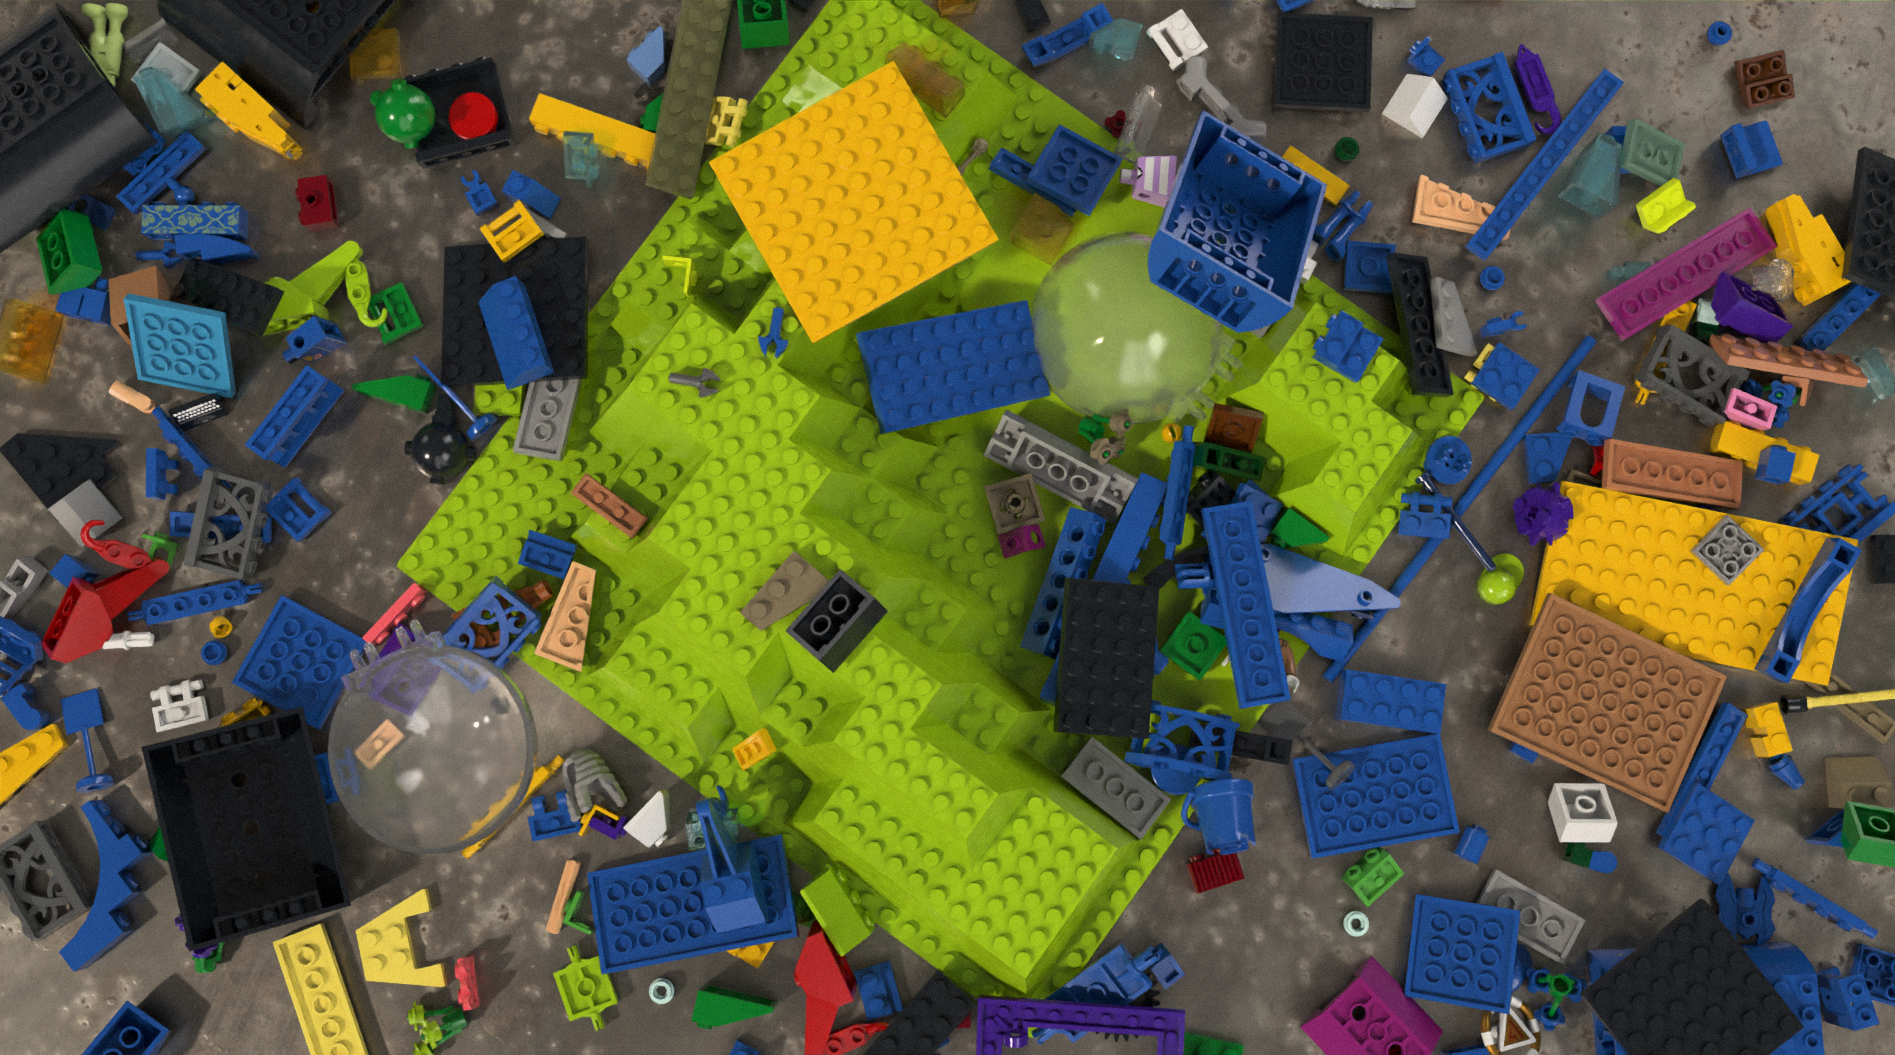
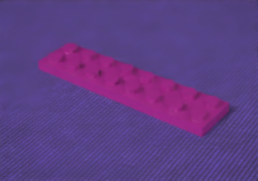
M1749 207L1602 295L1595 302L1620 339L1624 341L1716 285L1719 274L1722 271L1732 275L1778 246Z

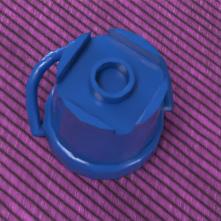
M1221 779L1198 785L1187 793L1181 810L1182 821L1189 828L1202 832L1206 853L1214 855L1213 848H1220L1221 855L1246 851L1249 849L1248 842L1256 846L1251 804L1254 799L1253 783L1247 779ZM1189 805L1196 811L1198 818L1196 822H1191L1188 819L1187 811Z

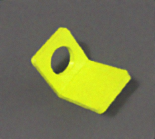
M663 256L662 260L666 266L686 268L684 294L687 298H691L692 286L697 285L698 272L694 271L695 264L691 258Z

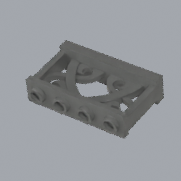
M1674 325L1659 326L1655 333L1656 338L1634 379L1641 383L1640 386L1644 389L1661 394V399L1679 405L1681 411L1696 415L1700 418L1699 421L1708 426L1724 424L1726 421L1724 410L1731 389L1736 388L1739 390L1743 381L1747 380L1750 371L1743 367L1726 365L1712 348ZM1668 343L1666 357H1660ZM1682 352L1687 355L1685 362L1678 361V358L1683 359ZM1698 361L1700 362V377L1706 385L1693 390H1686L1681 381L1678 367H1686ZM1659 362H1664L1667 366L1658 370L1664 375L1662 380L1654 376L1653 373L1656 364ZM1708 368L1713 370L1712 375H1707ZM1729 380L1724 392H1722L1719 387ZM1711 392H1714L1718 398V404L1713 411L1705 405L1707 400L1714 404V396Z
M217 467L204 469L184 565L206 569L240 580L251 577L257 568L255 557L256 552L259 551L262 545L260 534L267 522L268 515L265 512L267 504L270 503L273 495L271 490L272 483L228 472ZM221 480L234 482L238 485L231 491L221 484ZM244 487L252 488L256 494L254 503L251 504L247 501V497L250 494H245L239 499L237 496L239 491ZM217 500H220L222 504H224L225 500L227 501L222 509L216 507ZM233 507L240 517L244 529L235 537L225 542L222 530L212 521L214 516L223 515ZM210 531L216 533L218 544H216V538L213 540L209 539ZM226 550H228V555L232 560H236V552L242 555L239 566L233 567L227 562L225 558ZM218 553L220 563L204 559L205 554Z
M35 821L27 826L25 830L0 845V892L6 895L10 902V910L22 923V930L26 937L32 941L44 939L84 912L91 910L94 901L48 821ZM31 836L33 837L34 841L26 850L18 846V844ZM8 851H16L22 858L21 860L9 858L13 861V866L9 868L4 860V855ZM43 855L46 862L43 865L39 864L34 860V857L40 860V856ZM30 865L38 870H52L54 875L48 883V897L35 895L26 890V878ZM59 883L62 888V891L59 892L58 890H56V895L58 897H55L54 888L55 885ZM71 904L73 910L60 917L58 906ZM48 907H51L52 919L49 924L42 925L36 914L41 912L43 919H45L49 913Z

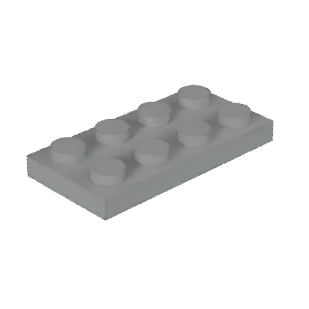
M582 379L529 383L514 443V453L559 462L563 461Z
M1093 737L1089 738L1060 776L1139 839H1142L1171 800Z
M1493 869L1476 901V904L1520 910L1517 940L1563 965L1586 921L1497 869Z

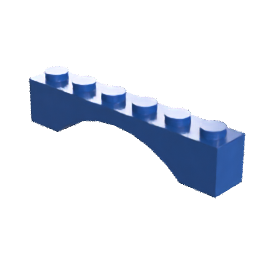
M1826 538L1754 668L1756 671L1775 681L1789 683L1801 661L1805 640L1817 614L1833 590L1850 573L1862 551L1861 549L1841 538Z
M1209 588L1201 604L1200 623L1224 629L1217 590ZM1274 611L1277 629L1302 639L1319 656L1342 662L1354 642L1352 624L1313 613L1281 614Z

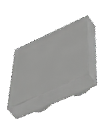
M1724 515L1690 552L1725 585H1730L1764 549L1731 517Z

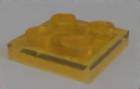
M397 28L371 30L350 55V77L352 80L401 77L399 31Z

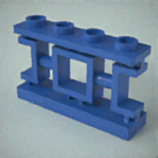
M306 365L249 438L245 446L264 460L268 461L271 459L276 464L286 468L344 393V389Z
M1847 464L1837 471L1838 476L1833 481L1830 479L1818 487L1820 491L1815 496L1812 494L1800 502L1802 506L1798 510H1791L1782 517L1783 522L1781 524L1811 530L1805 522L1798 523L1810 513L1809 515L1818 524L1812 531L1857 539L1859 544L1895 514V502H1888V497L1885 494L1873 499L1860 484L1868 476L1866 472L1861 471L1864 467L1861 464L1853 466ZM1846 483L1854 495L1848 499L1842 491L1834 492ZM1835 503L1850 518L1839 529H1836L1823 514ZM1860 503L1867 510L1875 509L1865 519L1855 508Z

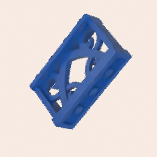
M1503 52L1458 68L1449 69L1443 76V88L1446 93H1449L1452 112L1457 114L1460 122V133L1467 140L1468 154L1474 159L1475 164L1519 149L1528 148L1537 140ZM1488 67L1490 70L1482 79L1475 73ZM1462 76H1468L1477 85L1474 86L1473 83L1465 81L1464 83L1468 86V89L1462 90L1458 80ZM1488 85L1490 90H1492L1493 86H1496L1498 94L1491 93L1486 86ZM1481 92L1490 100L1502 101L1504 107L1497 113L1495 124L1484 120L1474 113ZM1507 115L1509 123L1503 121V126H1501V117ZM1493 135H1496L1497 143L1492 149L1484 148L1480 137L1485 136L1488 139L1487 143H1489ZM1503 136L1515 137L1517 140L1515 142L1502 145Z
M497 576L489 582L438 638L427 654L431 659L437 660L469 685L473 691H476L480 686L485 688L493 678L491 674L496 669L501 670L509 661L508 655L512 651L517 653L526 642L524 638L529 633L533 635L542 625L540 622L542 613L503 583L504 581ZM496 594H501L513 605L504 609ZM483 610H488L490 615L494 612L496 615L485 619L481 613ZM512 611H521L526 616V623L521 627H517L514 621L520 619V617L512 616L507 618V614ZM473 621L481 625H488L498 621L500 627L499 644L483 648L473 647L475 632L469 623ZM510 633L516 634L515 637L509 642ZM461 634H467L470 637L468 646H464L466 641L460 640L459 636ZM447 650L451 653L461 655L462 658L460 660V664L457 663L450 656H448L444 651ZM496 656L490 663L488 657ZM467 657H472L471 665L473 668L476 663H482L483 670L477 674L470 673L465 666Z

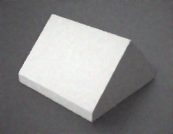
M1406 74L1382 114L1423 138L1448 98L1434 77Z

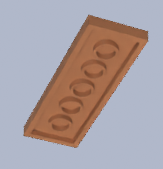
M1712 334L1708 342L1726 365L1865 388L1869 380L1861 372L1862 369L1856 366L1849 356L1842 353L1831 355L1819 349L1808 351L1795 345L1784 347L1772 341L1761 343L1753 338L1737 339L1730 334H1722V336Z
M1615 439L1604 440L1602 489L1729 510L1741 509L1743 461Z

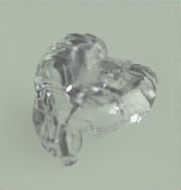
M1785 259L1771 260L1768 266L1752 267L1749 270V275L1752 277L1750 288L1753 291L1758 290L1775 296L1776 303L1784 302L1792 294L1795 270L1790 262Z

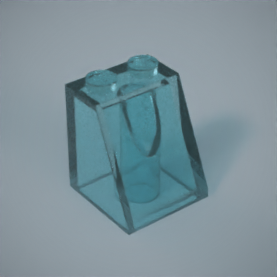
M148 67L140 70V75L133 77L161 134L174 138L186 130L191 131L217 120L216 116L165 72L157 68Z
M1599 133L1583 148L1557 197L1595 218L1601 219L1619 202L1622 144L1616 142L1615 138L1610 135Z

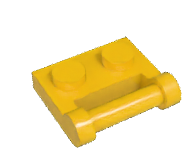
M520 200L514 202L512 208L490 224H484L480 227L481 232L504 263L544 235ZM519 214L522 216L520 219H518V220H517L516 222H514L512 225H510L509 227H507L505 230H503L502 232H500L498 235L494 236V232H496L497 230H499V229H500L501 227H503L505 224H507L508 222H510L512 219H514L515 217H517Z

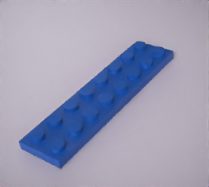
M1252 501L1203 508L1201 510L1239 709L1289 701L1291 698Z

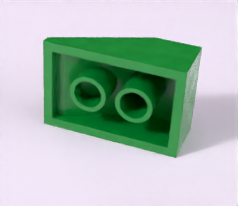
M737 0L742 49L790 45L785 0Z
M704 984L698 990L691 1021L697 1022V1027L712 1029V1026L718 1027L773 1013L778 1001Z

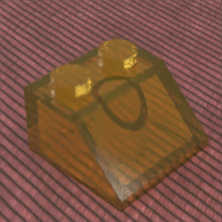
M1035 193L1011 232L1009 242L1045 263L1052 265L1072 232L1075 223L1057 205Z

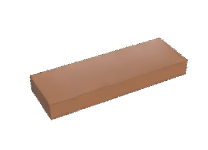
M585 473L571 492L572 495L633 540L649 520V518L587 473Z

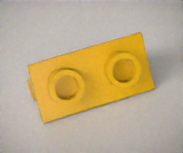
M253 697L242 705L243 709L236 713L231 711L220 719L219 727L270 715L272 709L268 705L263 706L264 700L261 698L256 700Z

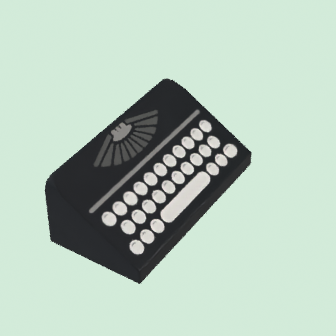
M212 393L169 409L168 413L183 431L224 417L229 414L224 398Z

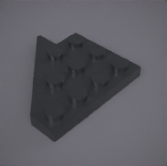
M17 433L0 447V452L47 509L89 479L100 491H103L121 476L106 459L110 453L121 445V442L117 440Z

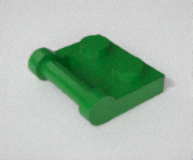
M402 282L371 296L368 309H370L374 319L376 320L381 316L382 311L379 305L384 302L396 326V329L391 331L386 320L382 325L378 326L382 334L381 340L385 346L393 344L398 339L424 327Z

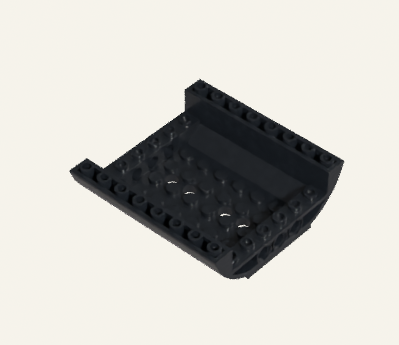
M157 0L159 15L217 61L220 63L224 62L244 82L306 129L321 112L312 100L397 0ZM318 3L319 9L314 13H309V5Z
M55 3L0 41V253L158 143L148 127L127 107L73 27L77 24L66 8L59 3ZM42 73H46L44 79L38 81V76ZM25 87V91L17 96V91Z

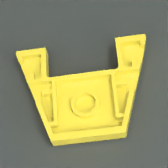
M428 888L418 891L356 930L366 981L444 987L447 985L443 963L417 968L407 922L408 916L432 911Z

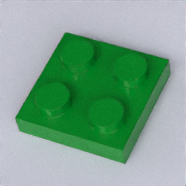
M1187 611L1159 651L1198 681H1201L1227 642L1223 635L1209 625L1200 623V619Z

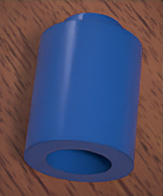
M1475 824L1471 828L1466 826L1454 854L1477 865L1490 839L1486 835L1487 830Z

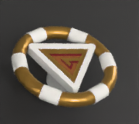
M1511 995L1510 1005L1518 1008L1523 1013L1529 1030L1511 1008L1509 1014L1499 1013V1023L1492 1026L1490 1030L1491 1016L1494 1012L1483 1010L1480 1024L1481 1036L1490 1055H1502L1500 1053L1502 1051L1531 1044L1526 1055H1539L1541 1046L1540 1027L1533 1011L1524 1001Z

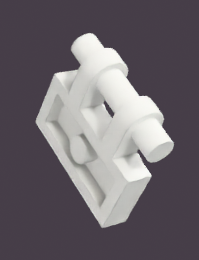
M191 679L185 680L181 684L171 687L170 685H164L158 690L150 692L151 699L153 701L160 699L162 705L152 708L156 732H164L209 721L205 696H194L196 690L203 689L201 679L196 681ZM183 694L184 700L173 703V696Z

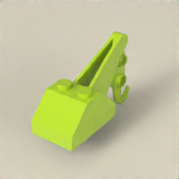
M347 241L289 282L281 277H272L267 279L268 282H263L284 291L263 336L296 330L313 316L329 320L328 309L324 305L344 279L346 281L348 298L356 309L360 321L368 327L382 325L387 318L386 308L382 309V314L378 319L372 320L368 317L367 310L371 299V289L367 267L359 261L363 254L362 247L355 241Z

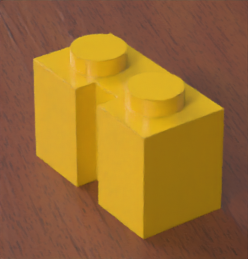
M1777 702L1761 703L1741 709L1742 712L1748 715L1745 720L1746 727L1753 728L1756 735L1750 738L1756 757H1772L1793 751Z

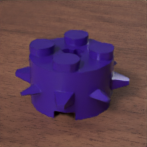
M1554 482L1547 490L1542 489L1541 485L1537 483L1535 488L1528 489L1520 498H1516L1513 504L1517 530L1519 533L1529 536V544L1531 546H1535L1541 539H1546L1550 546L1553 545V540L1560 539L1567 533L1568 530H1565V528H1568V521L1573 519L1574 516L1571 500L1560 493V486L1557 482Z

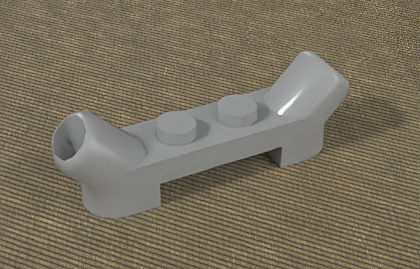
M1192 56L1187 59L1185 73L1177 79V85L1186 97L1192 101L1195 97L1199 96L1222 122L1257 143L1264 141L1266 136L1265 122L1261 120H1245L1241 117L1238 108L1233 103H1228L1223 97L1220 88L1212 85L1206 79L1207 60L1202 56Z

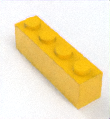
M1727 420L1724 424L1716 425L1707 451L1708 453L1722 458L1743 461L1744 466L1757 470L1761 450L1767 449L1772 445L1785 446L1787 451L1796 453L1790 482L1800 486L1812 481L1819 454L1811 452V448L1788 444V440L1784 438L1766 436L1762 430L1754 428L1749 430L1741 427V423L1733 420Z

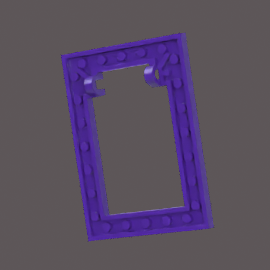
M989 995L978 996L976 1055H1003V1043L1010 1048H1021L1028 1045V1027L1157 1036V1055H1183L1185 1010ZM1011 1033L1020 1034V1035H1019V1036H1011Z

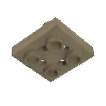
M1032 473L984 487L997 535L1022 526L1045 521ZM1028 497L1030 499V502L1028 503V499L1026 498L1024 503L1023 498ZM1000 504H1001V509H1004V505H1005V508H1006V509H1005L1004 511H1001V510L999 509V505H1000ZM1019 513V514L1016 515V517L1018 518V517L1021 516V518H1020V519H1016V518L1014 517V514Z

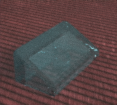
M1876 347L1854 359L1858 367L1862 369V373L1869 379L1868 382L1879 400L1888 398L1895 393V376Z

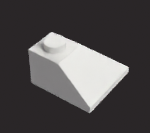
M667 790L658 791L624 826V829L648 848L654 845L659 847L669 837L666 834L670 829V793Z

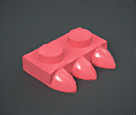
M473 955L457 959V964H455L456 979L460 980L461 988L458 990V1001L460 1005H463V1011L475 1009L480 1005Z

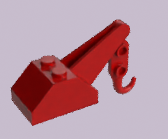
M98 519L87 522L80 532L84 545L94 549L106 561L129 569L94 584L73 576L41 642L50 659L68 663L101 649L104 643L108 642L112 636L113 625L111 620L156 581L166 575L169 571L168 563L161 557L150 559L144 549L116 539L96 540L91 538L89 534L90 529L96 525H104L105 522Z
M814 920L793 973L798 987L802 986L806 994L804 1055H842L865 1045L875 1033L884 1031L890 1024L884 1021L854 1023L830 1033L838 1007L854 1000L857 981L845 955L842 957L839 955L818 920Z

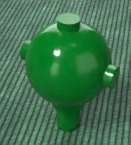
M395 79L391 82L392 87H389L384 92L376 90L370 96V102L375 106L376 122L380 130L391 140L404 143L405 148H416L419 146V141L425 138L434 126L435 108L429 96L420 88L407 84L405 79Z

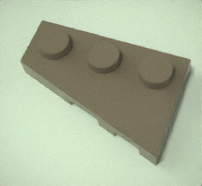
M793 551L740 613L760 631H763L798 608L810 603L826 586L829 580Z

